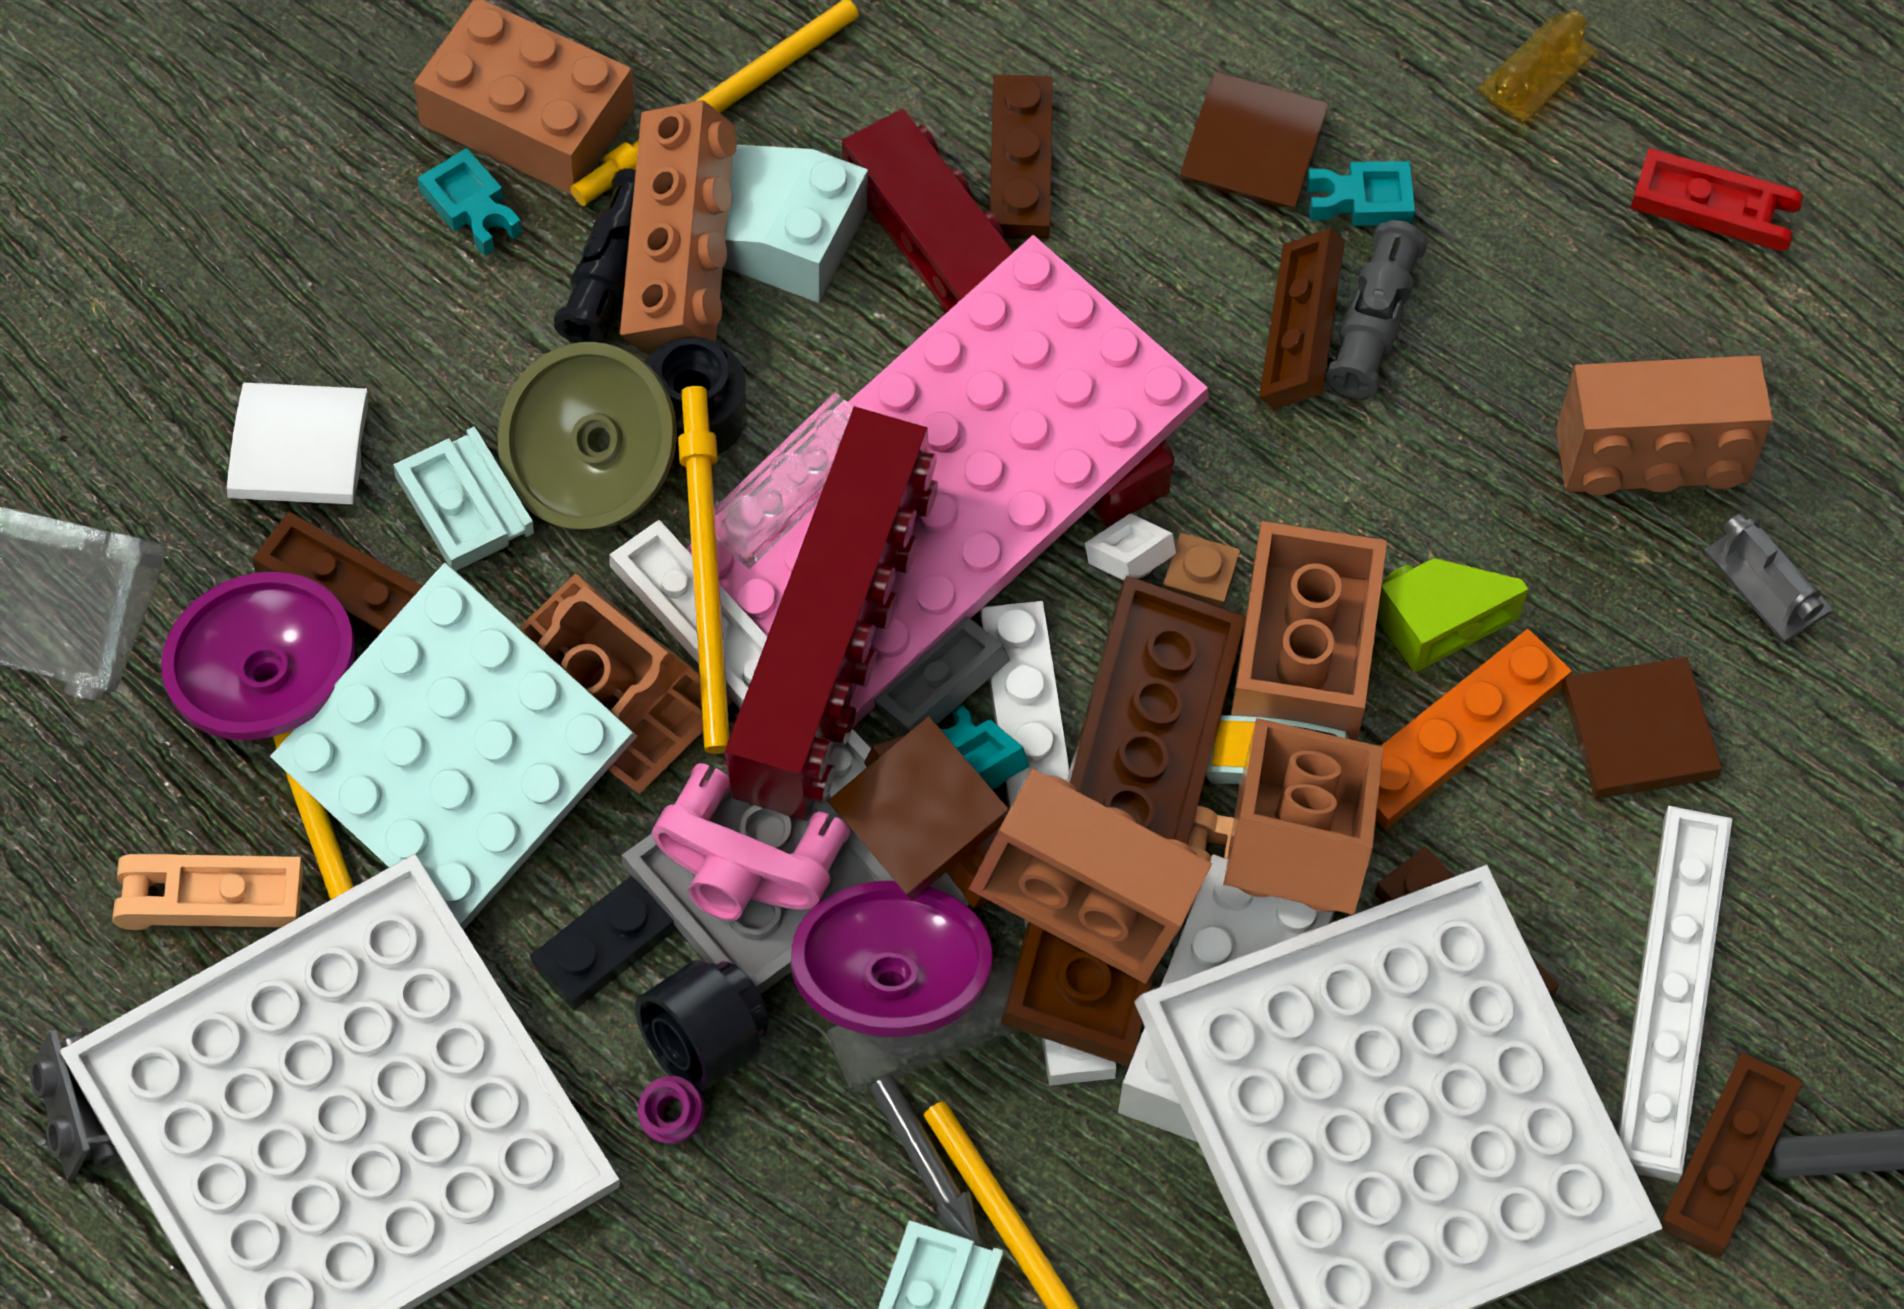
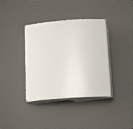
M243 382L231 446L227 497L232 499L353 504L361 470L360 445L368 412L367 388Z

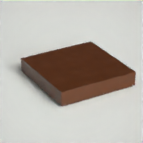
M1688 657L1564 678L1562 690L1594 799L1718 779L1722 768Z
M929 716L828 800L911 901L1000 828L1009 812L1006 805Z

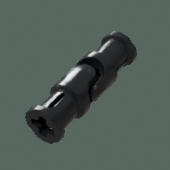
M621 169L615 172L612 179L613 195L607 209L598 213L584 246L582 259L575 267L570 280L573 290L567 305L557 310L555 315L554 329L560 336L572 343H603L607 335V327L605 325L607 316L612 305L619 303L624 294L636 174L634 169Z

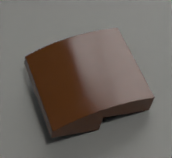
M1215 71L1180 173V180L1296 212L1330 103Z

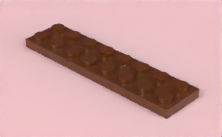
M1126 575L1119 589L1067 781L1075 787L1077 792L1105 807H1113L1125 811L1135 819L1137 824L1166 839L1178 840L1188 845L1246 616ZM1028 921L1000 1024L1127 1066L1134 1056L1142 1025V1019L1134 1002L1141 994L1151 990L1156 968L1145 984Z

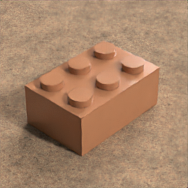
M473 0L414 82L420 125L572 195L570 187L592 172L634 110L631 67L484 0Z
M1761 355L1575 364L1556 426L1566 493L1586 492L1590 495L1601 496L1625 489L1647 488L1652 492H1668L1683 486L1708 485L1714 489H1728L1740 483H1749L1773 420Z
M1261 521L1253 563L1231 716H1254L1305 722L1345 731L1349 739L1357 741L1366 704L1387 540Z
M1256 718L1239 784L1223 885L1239 888L1244 893L1255 897L1274 896L1304 903L1308 907L1320 912L1339 911L1355 915L1373 848L1384 747Z
M1032 768L997 832L969 890L1146 984L1179 931L1213 863L1197 856L1195 851L1185 843L1174 839H1166L1137 824L1135 819L1125 811L1113 807H1105L1077 792L1075 787L1065 779L1057 776H1047Z

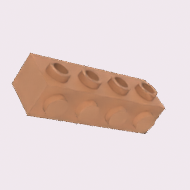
M704 100L641 112L620 336L647 355H650L661 345L679 338L701 337L716 341L717 325L722 316L720 291L722 269L727 260L725 235L727 213L732 204L730 179L732 157L737 149L735 125Z

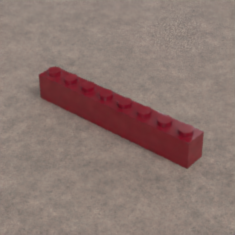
M904 108L842 139V160L868 169L867 208L946 313L1013 253L1004 240L1003 230L996 217L988 210L982 212L972 199L970 187L963 174L957 168L953 167L950 169L939 155L936 141L931 132L924 125L917 127ZM1166 439L1092 506L1107 527L1169 493L1175 459Z

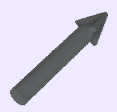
M886 1075L876 1080L870 1086V1090L937 1203L938 1207L936 1209L941 1213L937 1219L958 1236L972 1240L974 1245L980 1247V1238L970 1192H960L894 1077Z

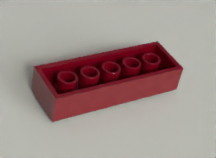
M856 406L853 407L724 751L733 799L804 821L808 820L814 801L825 802L835 773V766L828 764L835 743L845 745L854 724L856 708L849 706L857 685L862 687L868 685L874 670L877 650L870 647L877 628L887 630L895 612L898 594L891 592L897 573L907 574L915 557L918 537L913 536L912 532L918 516L929 517L936 499L938 481L932 480L937 455L929 452L928 427Z

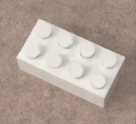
M1213 854L1210 861L1213 864L1196 896L1161 987L1332 923L1335 911L1320 912L1308 907L1304 903L1274 896L1255 897L1244 893L1239 888L1223 885L1227 859ZM1144 1028L1123 1081L1118 1113L1198 1142L1146 1028Z

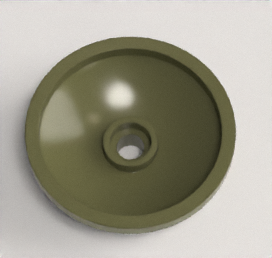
M579 342L556 348L533 362L520 375L507 395L498 426L497 444L501 468L521 503L544 521L573 530H598L622 523L646 507L661 489L671 469L677 444V423L670 395L654 370L642 359L624 349L598 342ZM608 431L610 444L606 450L600 452L597 448V438L602 432Z

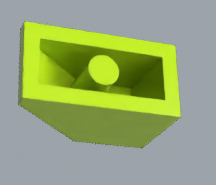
M1432 558L1415 568L1412 565L1399 567L1382 581L1377 621L1409 667L1416 673L1519 620L1529 589L1523 580Z

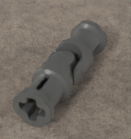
M1390 220L1378 224L1373 236L1376 245L1371 262L1365 264L1358 278L1359 289L1351 300L1339 333L1340 340L1343 343L1336 361L1329 363L1325 373L1326 383L1339 394L1349 398L1364 399L1375 396L1380 385V379L1377 375L1382 357L1389 354L1393 347L1403 316V304L1408 301L1414 286L1411 273L1415 261L1424 255L1428 245L1427 237L1416 226L1404 221ZM1398 238L1401 240L1399 246L1395 245V240Z

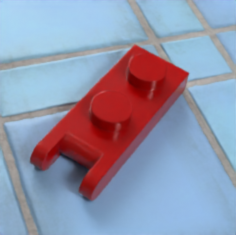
M1649 148L1631 209L1783 251L1790 247L1793 234L1785 227L1771 224L1775 209L1791 213L1798 212L1801 209L1804 196L1800 191Z

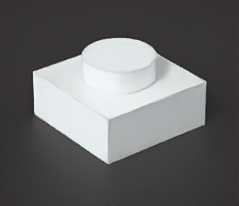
M1131 513L1085 542L1089 564L1122 580L1125 579L1126 575L1135 579L1143 578L1154 568L1176 555L1173 533Z

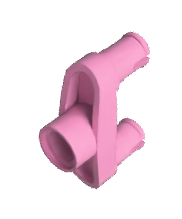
M701 763L695 765L674 805L664 808L652 830L653 839L664 854L696 875L688 890L693 902L704 912L722 920L739 919L750 899L796 910L811 909L817 905L830 882L828 871L843 843L848 840L851 834L846 822L835 816L827 829L824 826L829 819V813L819 811L814 813L794 853L788 854L739 832L710 822L723 797L728 794L731 788L730 779L723 771L715 768L708 781L705 778L710 771V765Z

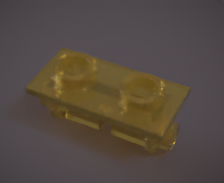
M1570 10L1568 13H1558L1554 18L1550 17L1478 87L1477 92L1521 124H1524L1596 54L1597 50L1583 41L1584 29L1587 27L1585 18L1575 10Z

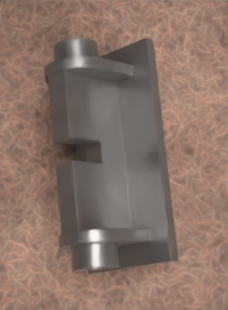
M1743 513L1735 515L1723 528L1727 535L1704 549V553L1783 643L1833 611L1820 595L1821 591L1808 582L1762 530L1760 522L1755 517L1748 519Z
M50 1030L36 1058H33L31 1061L30 1080L35 1096L43 1098L49 1117L46 1134L50 1153L54 1158H60L66 1181H73L82 1163L86 1160H93L94 1166L97 1168H105L118 1163L121 1158L90 1105H87L85 1096L59 1051L84 1036L71 1037L60 1044L57 1030Z

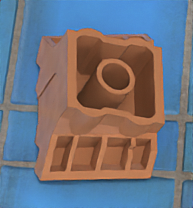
M576 573L519 627L522 632L637 735L634 741L608 768L609 772L640 794L703 732L699 672L675 652L647 633L643 626ZM727 695V705L729 706L733 700Z

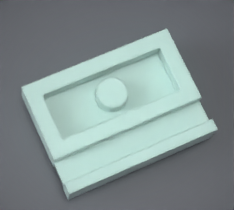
M475 426L466 430L467 435L453 442L448 438L393 464L396 479L447 564L455 571L509 546L508 541L522 534L525 537L534 534L531 517Z
M909 1220L878 1309H986L1002 1262L1003 1250L993 1248L992 1251L974 1245L972 1240Z

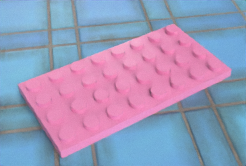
M1032 235L715 522L719 584L764 634L768 636L853 407L856 406L928 427L929 452L937 455L932 480L938 481L937 495L929 517L918 516L912 532L913 536L918 537L912 566L907 574L898 572L891 592L897 593L898 597L892 621L887 630L877 628L870 647L877 650L876 662L870 681L866 687L856 686L849 706L856 708L854 727L876 707L874 699L963 618L967 616L971 619L1203 405L1209 399L1208 387L1038 238ZM690 544L686 549L692 554Z

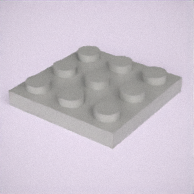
M730 788L710 822L790 854L796 850L814 813L818 811L829 813V819L824 826L827 829L835 816L841 820L843 819L826 800L824 803L814 801L807 821L733 799ZM851 828L848 840L843 843L828 871L830 882L820 901L851 886L875 881H895ZM652 833L622 854L623 867L674 920V926L708 964H719L722 961L733 963L747 974L760 994L792 972L791 947L793 937L798 925L811 909H789L750 899L739 919L722 920L704 912L693 902L688 890L696 875L664 854L653 839Z

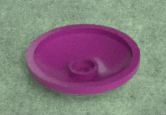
M260 572L243 575L223 582L205 592L191 603L176 620L167 636L162 653L161 670L164 686L171 702L183 718L206 733L234 740H254L276 736L301 726L319 713L332 694L335 683L353 665L355 655L354 633L342 604L328 589L319 583L300 575L284 572ZM275 676V677H273V678L270 679V680L263 681V680H265V679L268 678V677Z
M875 881L840 890L820 901L805 915L793 937L791 968L794 982L805 1001L829 1021L843 1028L867 1035L906 1037L945 1027L958 1020L976 1005L990 981L992 947L988 933L979 918L965 904L953 896L938 889L928 887L911 901L895 881Z

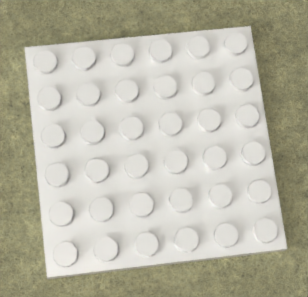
M416 854L400 861L59 1050L66 1062V1066L209 1309H413L620 1187L619 1178Z
M1487 865L1141 994L1134 1002L1274 1309H1477L1647 1238L1663 1229Z

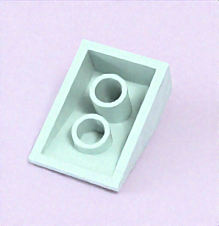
M737 145L736 152L732 157L730 179L732 204L727 213L725 235L727 260L723 267L819 303L867 212L868 169L814 149Z

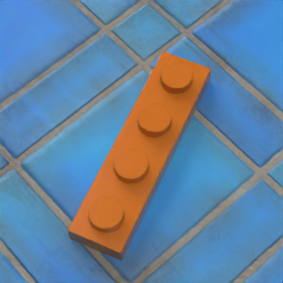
M1528 628L1381 745L1384 748L1376 812L1377 823L1386 831L1562 688L1564 678L1571 676L1572 670Z

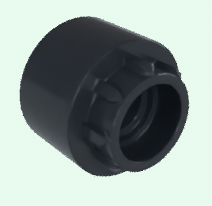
M701 337L675 339L654 350L645 360V363L654 370L664 383L673 403L677 423V444L674 458L679 459L678 437L684 433L681 391L690 386H701L707 390L709 431L716 435L717 455L729 449L742 434L746 423V379L744 369L738 358L724 345Z
M694 960L641 994L635 1002V1015L639 1029L657 1062L669 1076H678L690 1081L697 1087L700 1093H703L755 1058L759 1053L760 1039L766 1035L769 1025V1014L766 1004L755 984L738 966L725 961L719 964H708L701 960Z

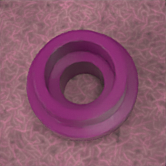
M664 1076L651 1082L641 1094L638 1103V1119L642 1129L652 1139L666 1144L681 1143L692 1137L699 1129L705 1111L703 1097L697 1087L690 1081L678 1076ZM679 1099L682 1104V1113L676 1121L669 1123L664 1115L665 1107L671 1100Z

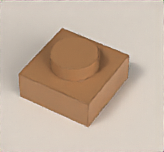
M1180 532L1175 547L1176 555L1171 559L1163 588L1224 609L1239 561L1240 549Z

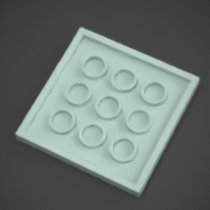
M444 562L335 683L332 694L319 713L308 722L295 728L270 757L389 868L416 854L454 917L464 930L634 741L637 735L460 574Z

